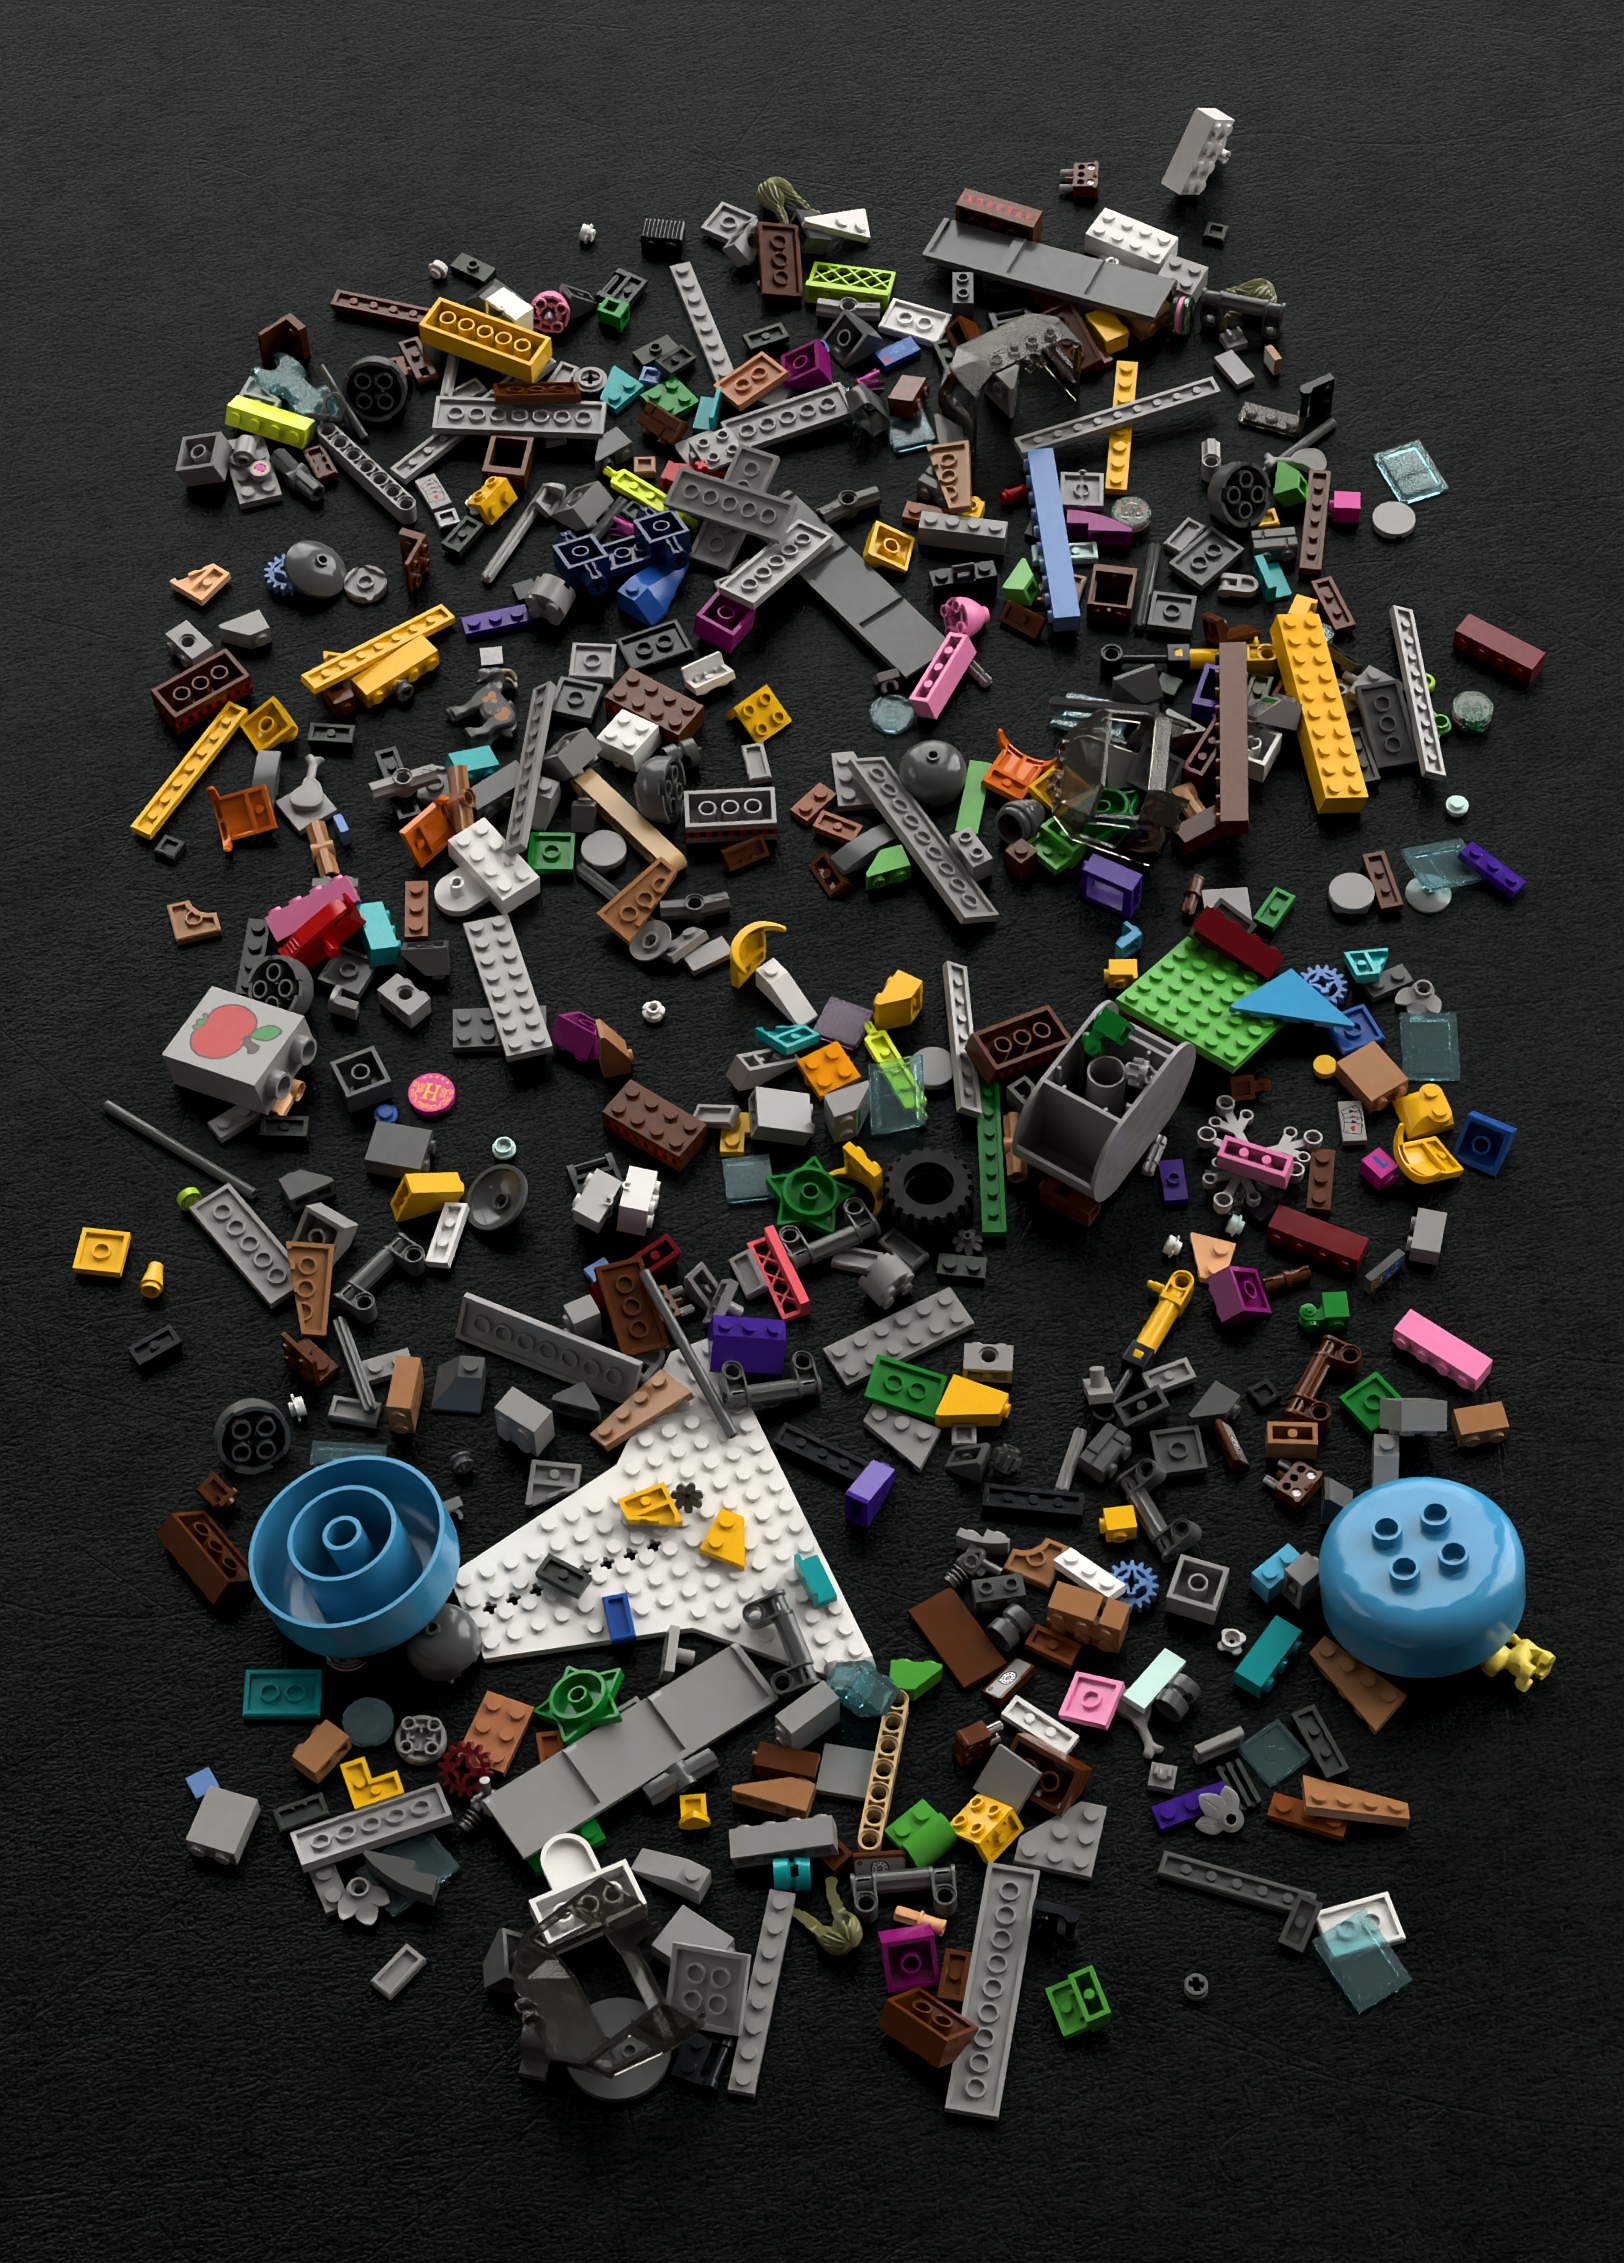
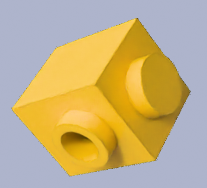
M1133 1505L1103 1508V1517L1099 1518L1100 1533H1105L1106 1542L1122 1543L1126 1540L1136 1539L1137 1523Z

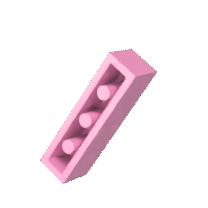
M954 632L948 633L909 698L918 716L931 719L938 718L977 653L968 635Z
M338 875L332 878L327 886L323 888L321 885L314 887L309 891V895L303 898L297 896L289 901L290 905L282 909L280 906L270 910L268 912L269 915L264 918L277 943L282 944L288 941L295 931L327 904L339 899L342 901L343 893L346 892L355 905L362 902L350 878L347 875L344 877Z
M1412 1309L1407 1312L1394 1328L1392 1342L1398 1348L1410 1352L1420 1362L1434 1367L1438 1373L1450 1377L1464 1389L1475 1392L1491 1371L1493 1362L1491 1358Z

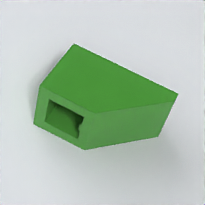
M1279 461L1277 472H1275V488L1273 489L1275 499L1284 508L1307 501L1309 488L1307 481L1298 470L1283 461Z
M1022 558L1002 586V590L1007 601L1012 600L1020 605L1031 606L1040 593V589L1026 559Z
M902 844L882 849L878 852L866 872L867 891L911 879V865Z
M908 1659L891 1660L889 1692L894 1689L903 1690L907 1693L909 1701H915L942 1680V1664L929 1660L924 1662H913Z

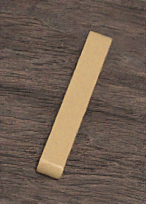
M588 768L579 777L570 780L574 792L580 798H590L592 802H597V814L650 864H653L661 856L677 869V873L687 866L684 855L593 769Z
M900 1689L891 1690L885 1699L858 1834V1852L882 1850L884 1830L886 1829L909 1713V1697L905 1691ZM900 1703L903 1706L893 1707L892 1704ZM889 1726H896V1727H898V1729H897V1730H889L888 1727H889ZM892 1749L893 1752L884 1753L883 1750ZM887 1772L889 1775L881 1777L878 1773ZM876 1795H881L885 1798L882 1800H876L873 1797ZM875 1818L880 1821L876 1824H872L869 1822L870 1819ZM867 1842H872L875 1844V1846L866 1847L864 1846V1844Z

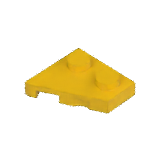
M664 1482L618 1499L620 1510L629 1525L683 1526L680 1514Z
M721 1508L700 1547V1553L744 1571V1517Z

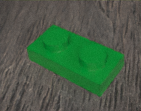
M1275 886L1254 916L1253 922L1257 926L1273 933L1294 904L1296 896Z

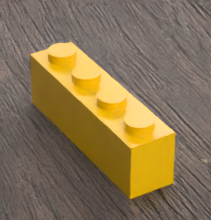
M423 635L418 636L351 678L353 694L368 709L381 703L392 694V688L399 680L406 679L409 683L414 682L420 676L439 665L438 650Z

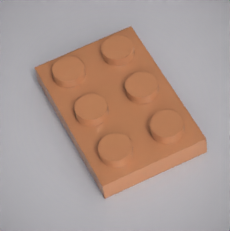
M761 351L716 382L713 388L715 392L717 388H721L722 398L741 412L790 377L789 372Z
M487 1690L463 1740L465 1745L468 1741H474V1748L482 1744L483 1750L481 1752H490L491 1754L487 1760L494 1762V1765L490 1766L489 1770L505 1777L531 1722L535 1707ZM463 1752L459 1753L456 1756L457 1760L460 1759V1754H463Z

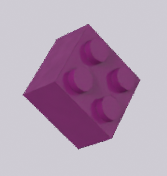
M718 589L697 613L693 633L731 653L752 629L756 609L753 610L719 594Z

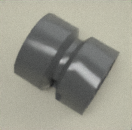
M1012 1603L1003 1611L1001 1618L997 1617L986 1627V1632L995 1645L1008 1652L1020 1641L1019 1637L1023 1638L1034 1628V1622L1021 1606Z
M1175 1673L1167 1682L1166 1688L1162 1689L1156 1696L1153 1703L1163 1716L1174 1722H1179L1188 1712L1189 1706H1192L1199 1698L1201 1690L1196 1682L1187 1675Z

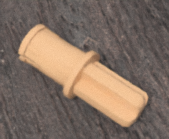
M897 1906L893 1915L895 1921L910 1926L930 1924L933 1933L939 1936H943L947 1920L927 1915L923 1910L918 1912L902 1906Z

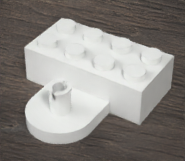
M1196 108L1161 184L1179 195H1200L1206 187V180L1209 174L1214 170V163L1219 160L1225 164L1229 160L1226 155L1231 156V152L1224 148L1227 136L1232 132V125L1235 120L1216 108Z
M1107 208L1103 209L1085 233L1084 252L1107 262L1158 275L1170 254L1177 256L1178 237Z
M485 817L448 840L449 856L459 868L439 880L434 891L437 907L447 915H467L488 901H491L501 914L504 915L540 893V877L518 853L511 857L504 853L506 840Z
M571 1833L556 1835L544 1845L540 1856L541 1867L551 1891L528 1901L531 1916L551 1958L648 1916L647 1902L626 1859L601 1869L589 1843L581 1836Z

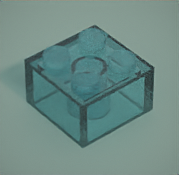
M865 1659L836 1662L826 1680V1684L840 1698V1703L858 1717L886 1716L900 1692V1689L893 1684L894 1681L890 1677L880 1674L875 1670V1665Z

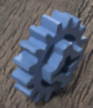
M282 554L281 559L274 557V563L268 562V568H264V580L268 589H273L274 594L280 591L282 596H285L286 593L294 596V591L302 593L290 582L284 568L286 555Z
M1316 965L1315 970L1308 967L1306 973L1301 972L1300 976L1336 1008L1337 1003L1343 1004L1344 997L1347 995V981H1343V974H1336V968L1330 971L1328 970V965H1325L1324 969H1320V966Z
M1134 1560L1130 1561V1565H1126L1124 1561H1121L1120 1568L1113 1565L1111 1573H1109L1126 1585L1125 1593L1115 1600L1130 1604V1614L1132 1609H1136L1138 1613H1141L1142 1606L1149 1609L1151 1601H1156V1593H1158L1159 1585L1156 1584L1157 1575L1151 1576L1152 1568L1150 1567L1145 1570L1143 1569V1562L1136 1566ZM1130 1582H1132V1592H1130Z

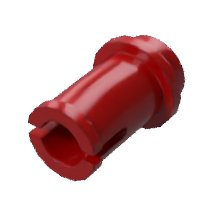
M1024 484L1009 490L1003 489L999 493V499L1003 505L1009 506L1016 500L1028 497V490Z

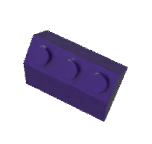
M712 1315L707 1332L709 1372L720 1373L725 1362L736 1361L742 1365L745 1375L782 1377L786 1345L785 1320Z

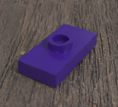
M1182 1159L1158 1161L1164 1205L1187 1204L1189 1198Z

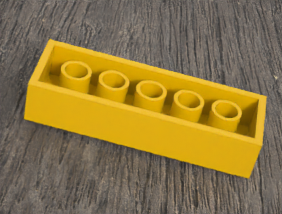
M441 297L438 298L419 324L421 343L529 383L535 381L552 357L551 337Z

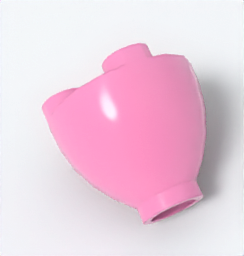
M556 291L542 292L532 300L533 328L547 333L562 332L570 319V307L567 300Z
M951 597L940 608V613L944 618L946 637L949 632L968 635L970 638L984 624H987L990 619L987 607L981 606L974 600L966 597Z

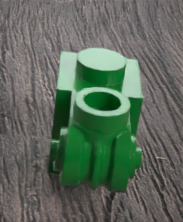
M1105 1007L1095 1017L1092 1031L1086 1032L1083 1035L1081 1044L1084 1045L1085 1051L1093 1058L1104 1056L1106 1053L1104 1043L1106 1041H1112L1123 1047L1135 1027L1129 1021Z
M1346 1291L1322 1292L1320 1309H1316L1310 1303L1302 1305L1299 1309V1324L1307 1332H1316L1320 1328L1331 1331L1348 1329L1349 1309Z

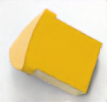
M706 1793L680 1795L681 1819L679 1820V1828L691 1830L711 1826L710 1819L707 1816Z

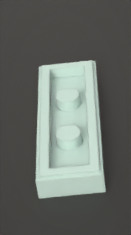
M1097 542L1069 543L1072 564L1098 563ZM1031 545L1033 566H1039V559H1042V557L1037 555L1036 545Z
M1164 1648L1126 1691L1122 1701L1144 1714L1160 1691L1166 1688V1684L1175 1673H1180L1185 1667L1186 1661Z

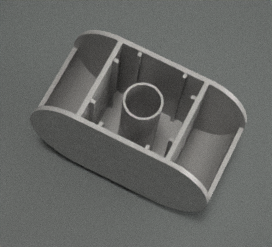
M1111 1000L1102 1002L1091 1013L1036 1084L1019 1116L1012 1141V1152L1015 1157L1097 1202L1106 1200L1117 1190L1169 1121L1186 1090L1196 1058V1049L1192 1043L1186 1041L1176 1047L1133 1023L1131 1024L1135 1028L1123 1047L1112 1041H1106L1104 1043L1106 1046L1105 1055L1093 1058L1085 1051L1084 1045L1081 1044V1039L1086 1032L1092 1031L1095 1017L1105 1007L1119 1015L1117 1004ZM1134 1057L1150 1061L1149 1065L1154 1069L1152 1081L1149 1084L1144 1083L1143 1089L1128 1085L1129 1080L1124 1078L1125 1065L1128 1062H1133Z

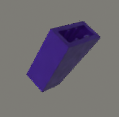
M872 1460L845 1493V1519L868 1529L895 1483V1469L887 1463H879Z

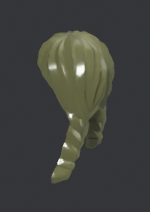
M781 177L768 178L758 186L756 195L758 203L762 207L774 212L779 223L789 224L787 213L783 207L785 200L792 201L800 210L817 211L821 215L820 211L811 209L810 205L798 196L792 185Z
M1262 278L1253 279L1238 287L1234 286L1223 290L1243 296L1264 300L1269 299L1270 302L1277 303L1274 286L1271 282ZM1229 311L1218 323V329L1225 331L1228 324L1241 316L1242 313Z
M830 1876L826 1878L825 1884L827 1900L834 1916L832 1927L823 1926L816 1918L795 1907L792 1918L804 1924L806 1929H809L815 1935L817 1942L825 1951L841 1956L846 1955L850 1950L858 1946L863 1932L857 1917L846 1911L840 1896L836 1892L837 1878Z

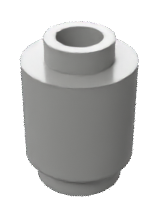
M241 435L235 442L233 461L239 466L247 467L254 462L257 444L252 436Z

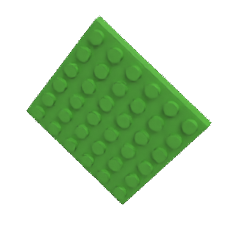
M1188 936L1115 1000L1120 1010L1180 1044L1186 1041L1192 1043L1197 1054L1232 1074L1288 1023L1282 1021V1018L1268 1017L1266 1019L1249 1016V1013H1230V1005L1268 982H1265L1263 978L1255 973L1242 969L1236 962L1227 960L1216 951L1209 949Z

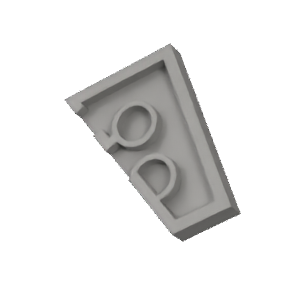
M874 1403L863 1420V1426L884 1444L890 1445L897 1451V1455L909 1461L919 1473L941 1435V1429Z

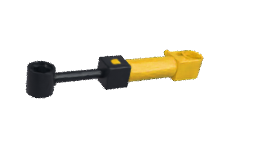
M1258 636L1255 637V640L1250 641V644H1246L1247 673L1252 674V672L1269 675L1276 671L1278 661L1272 644H1259ZM1107 644L1101 649L1100 669L1107 675H1115L1121 671L1123 664L1153 663L1166 664V671L1169 675H1189V670H1203L1205 663L1215 665V652H1219V649H1189V644H1167L1166 655H1123L1120 646Z
M1185 1270L1174 1272L1166 1285L1148 1280L1147 1287L1160 1293L1159 1302L1136 1341L1132 1340L1122 1357L1121 1370L1124 1371V1374L1113 1391L1114 1402L1093 1405L1091 1424L1097 1432H1100L1108 1422L1113 1426L1116 1425L1117 1412L1114 1405L1119 1402L1133 1376L1141 1379V1373L1149 1370L1154 1362V1354L1177 1317L1180 1318L1191 1300L1194 1289V1277L1190 1272ZM1100 1415H1107L1108 1417L1103 1418Z

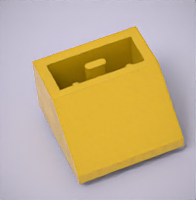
M897 970L893 977L890 976L888 978L885 989L882 993L876 995L873 1006H875L873 1019L875 1020L877 1031L911 1025L922 1009V980L900 970Z

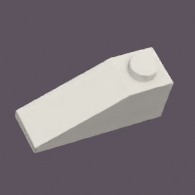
M772 958L755 970L756 986L794 1025H808L818 1018L817 1013L793 978L775 958Z

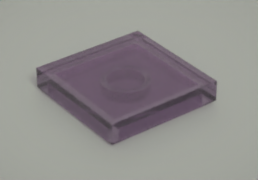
M831 996L813 1030L820 1034V1039L831 1043L838 1041L840 1046L856 1051L866 1031L863 1025L865 1022L868 1023V1021L872 1020L874 1011Z

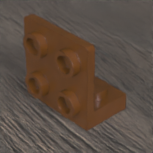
M292 313L280 318L257 334L261 360L264 364H267L289 349L303 359L311 356L306 326Z
M402 527L398 533L402 562H404L407 592L412 594L415 587L420 585L424 572L430 568L429 545L427 544L425 534Z
M1211 612L1200 614L1205 639L1213 644L1219 645V643L1238 641L1250 642L1255 640L1256 636L1261 635L1260 630L1247 624L1229 628L1227 621Z
M286 1332L280 1335L285 1363L291 1369L296 1368L300 1372L301 1378L307 1384L312 1383L318 1389L340 1371L339 1366L307 1336L299 1343H296Z

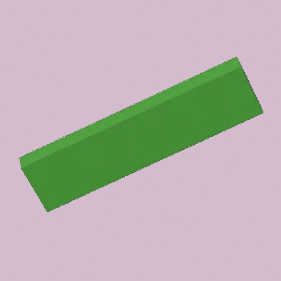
M970 760L955 833L970 826L978 837L988 788L981 785V782L992 766V763Z

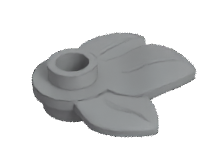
M1418 980L1412 987L1402 988L1395 997V1004L1407 1006V1014L1413 1021L1423 1019L1427 1012L1439 1014L1442 1007L1441 1000L1434 994V988L1427 980Z
M1225 1786L1220 1796L1213 1793L1199 1795V1805L1205 1814L1195 1824L1199 1830L1210 1835H1216L1223 1830L1233 1833L1241 1829L1244 1824V1815L1238 1809L1239 1797L1233 1789ZM1233 1814L1236 1817V1822L1228 1824L1226 1821L1227 1815Z
M356 1877L347 1884L346 1894L338 1901V1915L342 1921L355 1916L361 1924L372 1926L378 1917V1907H383L390 1903L389 1896L382 1887L372 1886L367 1879ZM357 1889L364 1890L361 1894L355 1893Z

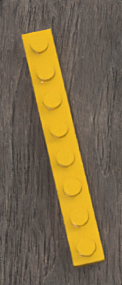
M1117 361L1113 407L1135 401L1138 362ZM1133 424L1110 431L1105 494L1126 495Z
M440 604L302 674L301 682L315 695L374 665L418 636L423 635L426 638L454 624L455 616Z
M228 701L130 826L133 833L149 840L154 837L239 728V723L248 716V709Z

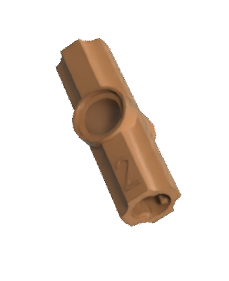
M453 765L447 769L450 790L447 797L450 798V801L446 805L453 814L455 835L474 824L472 807L476 805V796L469 787L466 765Z
M319 819L312 820L306 825V831L310 841L313 862L317 865L320 877L329 876L334 878L340 875V870L336 862L337 857L333 841L329 838L325 821H320Z
M1009 1112L1007 1115H1003V1157L1006 1158L1007 1180L1013 1183H1022V1181L1028 1179L1027 1163L1015 1157L1012 1152L1013 1135L1020 1116L1018 1112Z

